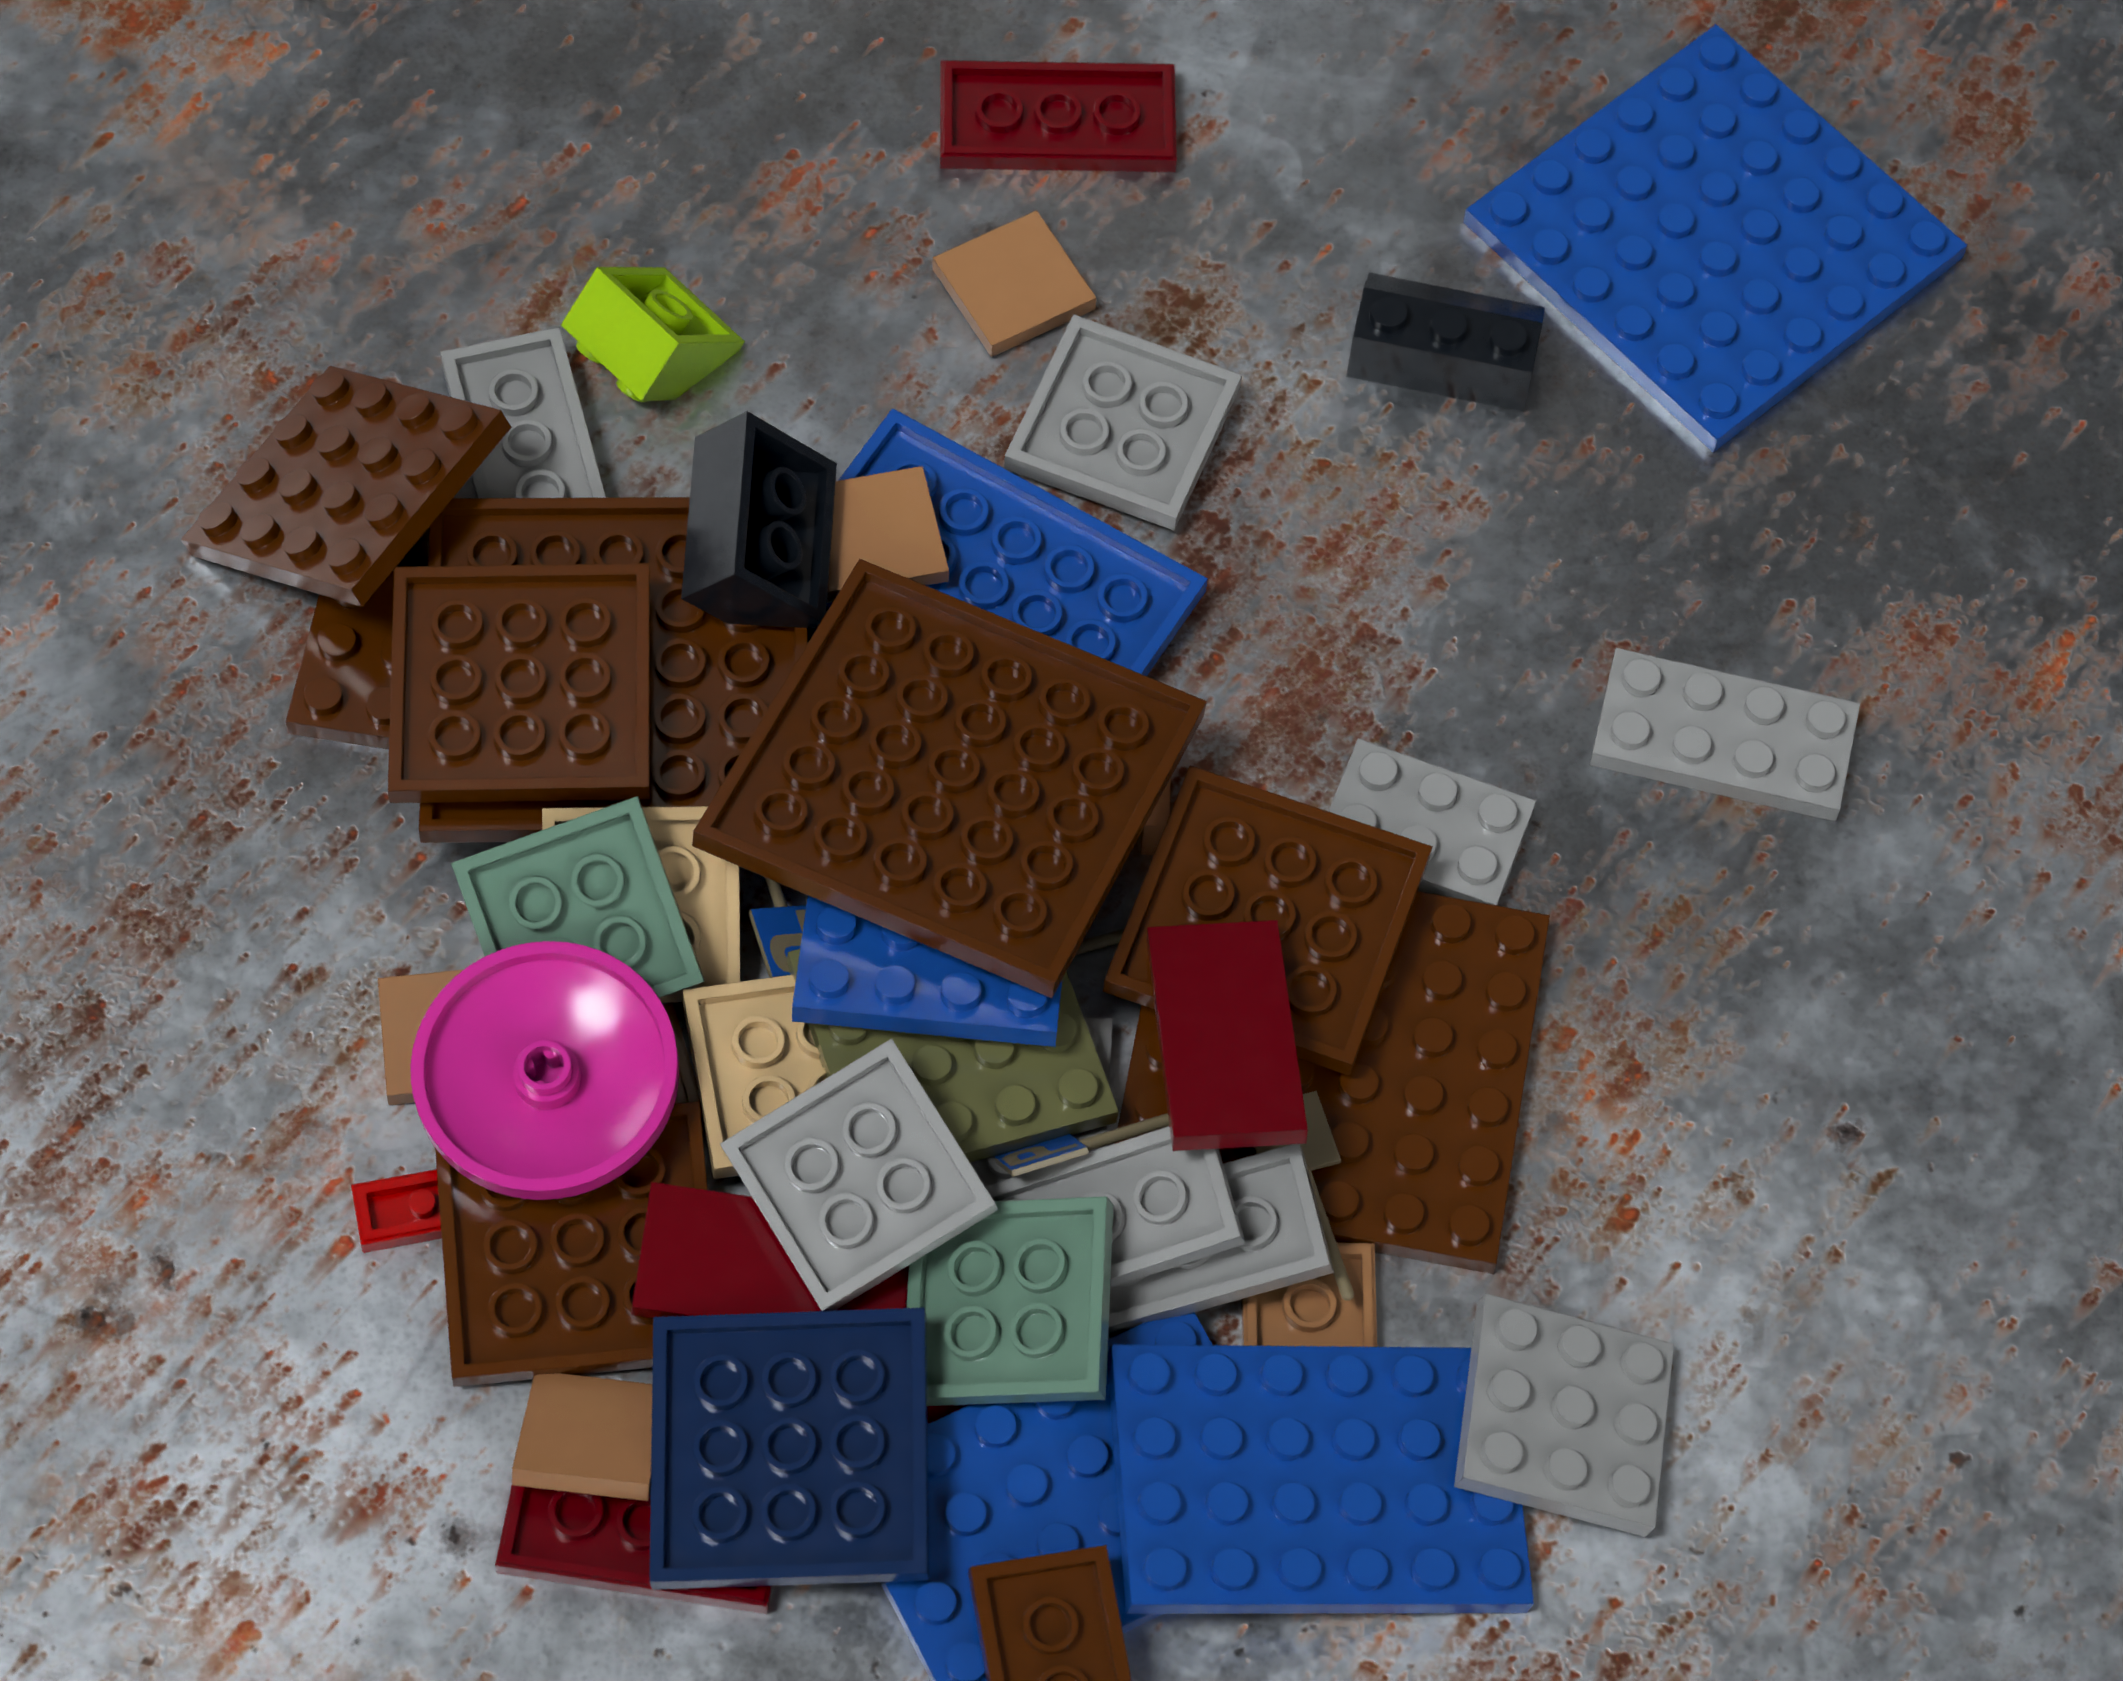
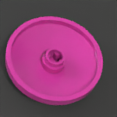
M556 941L530 942L498 950L479 959L456 975L440 991L425 1013L415 1037L410 1064L412 1093L421 1123L441 1156L460 1174L488 1190L506 1196L533 1200L560 1199L592 1191L618 1178L638 1163L651 1149L665 1128L674 1107L679 1083V1056L674 1031L669 1016L654 990L639 974L617 958L588 946Z

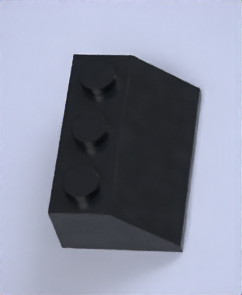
M1369 272L1363 288L1353 333L1346 377L1524 412L1545 307Z
M748 411L696 436L681 599L726 624L817 629L827 611L837 463Z

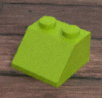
M597 267L561 323V326L577 340L576 347L579 352L589 360L605 366L617 378L616 385L625 395L639 402L676 400L739 352L745 343L739 335L665 267Z

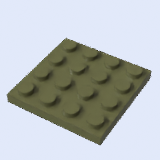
M800 949L789 951L787 956V965L790 974L794 977L795 983ZM1067 971L1062 979L1056 1047L808 1023L813 1041L820 1053L819 1058L822 1067L826 1071V1078L888 1040L893 1039L970 1163L1068 1134L1074 1135L1117 1123L1119 1110Z

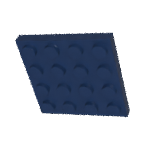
M925 1307L653 1317L649 1577L653 1590L929 1580L927 1315Z

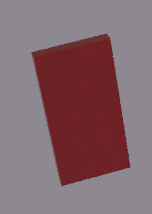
M941 60L940 169L1176 172L1175 64Z
M1278 921L1147 927V949L1172 1151L1307 1144L1308 1127Z
M651 1182L631 1315L653 1318L821 1311L751 1196ZM909 1265L835 1311L905 1308Z
M511 1486L495 1563L497 1574L760 1614H768L772 1586L653 1590L649 1582L651 1490L649 1500L642 1501Z

